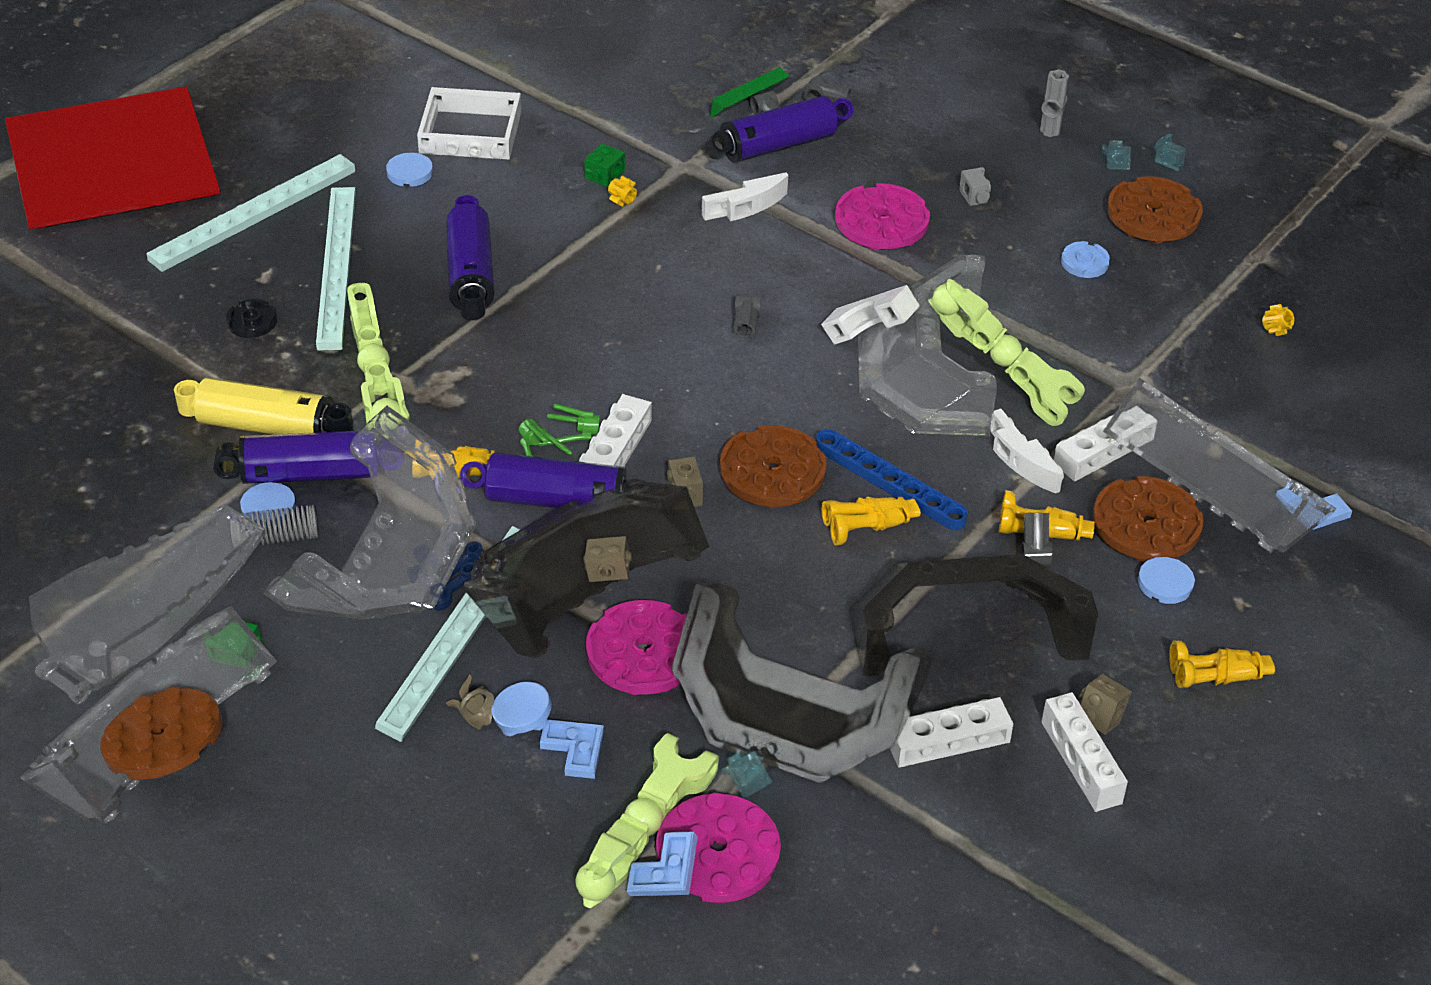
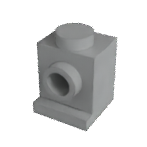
M983 167L961 171L959 190L969 206L987 203L990 198L991 185L989 180L984 177L985 169Z

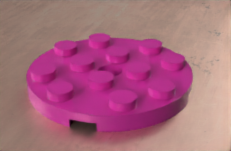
M876 183V187L864 188L862 185L842 195L836 205L835 221L842 234L851 242L869 247L872 250L896 249L911 246L925 235L929 227L930 211L927 210L925 201L915 192L893 184Z
M634 600L609 608L597 623L593 622L586 638V655L594 674L608 686L632 695L667 692L679 686L694 673L700 662L702 642L698 627L686 613L682 615L671 609L670 604L664 602ZM640 644H648L650 648H647L646 652H644L643 649H640L637 646Z
M712 793L688 799L668 813L657 833V862L661 860L665 833L695 832L698 836L690 893L702 897V901L733 902L755 894L771 880V875L780 860V836L773 820L756 804L734 795ZM716 841V843L723 844L726 848L722 851H716L711 849L710 846Z

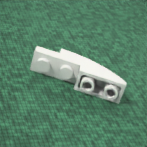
M781 173L743 181V188L702 196V216L704 220L727 216L730 221H734L769 208L787 194L788 174Z
M1002 409L992 411L989 431L995 437L993 446L995 453L1011 469L1028 481L1053 493L1060 492L1064 478L1063 470L1050 457L1048 450L1043 448L1037 439L1027 442L1026 437L1019 432L1013 420Z

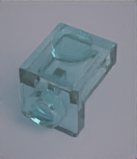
M1168 133L1163 139H1159L1155 145V162L1179 172L1183 168L1187 149L1172 143L1173 135Z
M1109 140V144H1102V154L1107 155V169H1130L1131 146L1123 144V140Z
M743 751L727 759L729 765L721 769L724 775L727 773L731 774L744 798L772 783L755 751L746 756Z

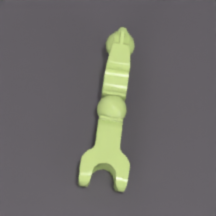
M948 279L947 283L935 289L932 298L928 302L940 315V319L956 337H964L975 347L983 350L985 354L990 350L993 361L1000 366L1007 367L1005 372L1009 373L1012 380L1029 395L1033 411L1049 425L1057 426L1062 424L1068 414V408L1062 401L1067 404L1078 402L1085 392L1082 383L1069 371L1051 368L1038 355L1028 351L1027 347L1022 351L1019 340L1016 337L1004 334L1007 329L1003 328L999 320L988 310V303L971 290L964 289L951 279ZM963 309L969 317L960 312V310Z
M355 283L348 286L347 292L351 311V327L359 351L357 363L362 372H364L366 380L361 385L366 425L370 429L375 426L381 430L390 431L396 428L402 421L408 423L410 415L405 406L400 379L392 377L388 367L390 356L385 347L382 346L371 288L367 283ZM360 292L364 293L366 298L359 301L355 299L354 295ZM387 393L388 398H382L375 402V395L382 396Z
M666 733L654 747L653 773L638 793V799L632 801L627 806L625 813L621 815L620 819L613 824L607 833H602L588 863L583 865L578 871L575 879L576 887L579 894L583 896L584 906L591 908L602 902L628 877L631 862L637 860L645 845L649 842V836L660 829L664 818L684 796L697 794L707 789L718 771L719 755L710 751H704V753L694 759L681 758L678 755L677 742L679 738L669 733Z

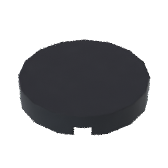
M248 299L238 302L239 306L235 308L232 306L226 314L228 329L239 337H260L274 329L277 323L275 308L269 306L268 302L259 299Z

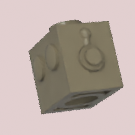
M695 457L668 460V484L676 509L702 506L703 481Z
M626 536L587 539L583 560L586 565L584 568L587 570L589 582L628 579L632 553L629 552Z
M1101 674L1084 687L1079 696V700H1081L1080 705L1094 728L1106 735L1120 724L1132 691L1106 675Z

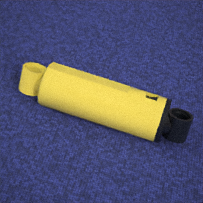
M210 377L204 378L200 383L194 380H184L174 387L179 413L186 417L195 416L196 421L200 424L268 435L354 431L350 407L344 403L334 404L333 398L327 395Z

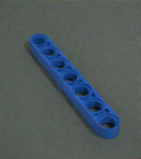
M830 429L818 432L816 436L817 447L822 453L824 452L826 457L897 499L898 497H903L905 500L915 499L921 513L951 530H959L965 527L968 511L960 503L838 432ZM832 440L834 443L824 444L821 441ZM843 452H852V453H854L855 455H854V456H851V457H848V456H844L842 453H843ZM872 464L876 467L874 469H867L863 465ZM893 476L897 480L887 481L884 479V477ZM915 489L918 493L909 494L905 490ZM935 501L940 505L933 507L929 506L927 502ZM958 514L962 518L956 520L950 518L948 515Z

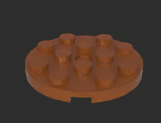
M1149 176L1137 177L1134 182L1127 183L1123 181L1111 191L1107 204L1110 219L1118 228L1126 232L1129 237L1149 240L1157 244L1165 241L1179 240L1192 234L1198 228L1203 212L1201 201L1199 198L1195 199L1190 194L1189 188L1166 178Z
M779 425L758 426V430L748 433L742 431L726 443L720 456V474L727 488L743 501L768 508L790 506L810 498L820 489L826 475V456L817 447V442L813 438L797 429ZM771 464L778 465L777 467H772L771 470L769 469V465Z
M1137 476L1136 480L1125 482L1119 479L1110 483L1097 496L1093 511L1094 526L1100 537L1113 550L1143 562L1156 557L1175 559L1188 553L1200 539L1204 520L1202 512H1199L1195 505L1196 500L1187 491L1172 482L1148 476ZM1149 516L1152 517L1153 520H1147L1146 522H1144V517Z
M174 686L150 696H140L132 705L117 715L104 729L100 744L101 754L108 768L116 775L118 773L127 774L128 778L133 780L166 776L195 762L200 758L199 752L207 744L213 745L223 725L222 714L212 696L196 689Z

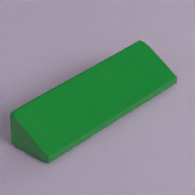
M779 67L714 98L710 116L713 118L750 100V97L753 95L765 93L779 86L789 78V75Z

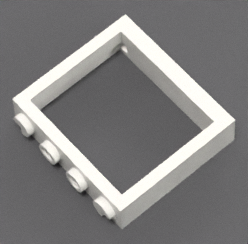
M431 87L417 134L419 153L510 160L521 115V93ZM436 95L441 96L442 100L437 99ZM438 111L510 116L505 138L432 133Z

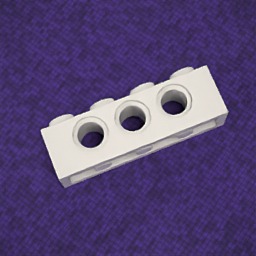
M622 394L619 401L612 405L607 420L604 419L602 421L597 436L592 437L589 449L586 454L583 453L579 462L625 466L652 421V402Z
M1133 404L1119 410L1116 414L1106 419L1100 420L1097 424L1081 430L1078 434L1060 441L1055 448L1054 462L1075 482L1152 441L1156 421Z
M1073 692L1047 699L1041 723L1094 811L1097 812L1122 804L1128 781Z
M1000 697L989 700L983 699L971 704L956 705L948 709L934 712L929 711L921 715L889 721L886 741L899 768L1010 743L1013 722Z

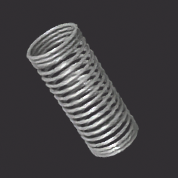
M306 505L307 524L304 506H301L302 525L299 507H296L297 525L294 508L291 507L292 526L289 508L287 507V527L284 509L281 508L282 527L279 509H276L277 528L274 510L272 509V529L269 511L266 510L268 535L264 511L262 510L263 536L259 512L256 511L258 536L254 512H251L253 537L249 513L247 512L248 538L244 514L241 513L242 526L240 515L238 513L231 514L234 548H245L246 545L250 547L251 544L253 547L256 544L260 546L261 543L265 545L266 542L270 545L271 542L275 544L276 541L279 544L281 540L283 543H285V540L290 542L291 539L294 542L295 539L300 541V538L304 541L305 534L308 540L318 539L315 505Z

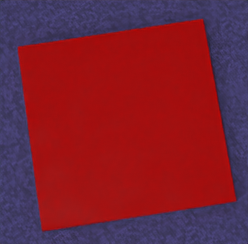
M187 86L5 118L29 230L220 194L217 179Z

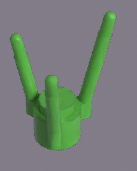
M554 404L553 407L555 409L578 415V417L555 414L547 415L549 419L578 423L577 431L582 432V434L556 438L561 443L591 440V435L597 436L600 415H594L593 412ZM547 440V442H543V441H542L538 446H546V445H554V444H552L549 440Z
M526 419L519 426V434L523 437L520 440V444L523 446L526 456L533 457L530 445H539L542 441L547 442V440L567 455H572L571 450L550 435L545 428H541L534 419Z

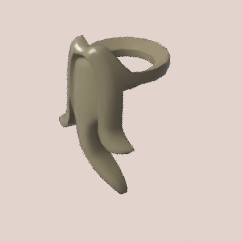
M469 674L459 691L462 702L452 699L446 702V705L457 708L469 725L480 730L483 726H488L492 722L494 696L491 691L484 689V686L469 692L472 683V676Z

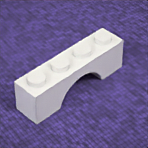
M905 285L836 308L821 325L833 344H838L852 339L863 330L880 322H883L886 328L904 323L920 305L908 286Z

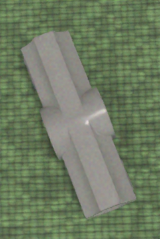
M1063 70L1050 71L1048 75L1045 101L1041 107L1043 114L1040 131L1044 136H1058L1061 131L1069 75Z

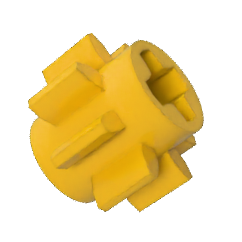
M623 175L620 179H613L608 187V192L611 194L609 200L622 207L625 203H632L637 196V190L634 188L636 183Z
M1281 304L1270 306V310L1265 311L1263 316L1264 328L1270 334L1275 333L1276 336L1287 334V330L1292 329L1294 324L1293 312L1288 307H1282Z

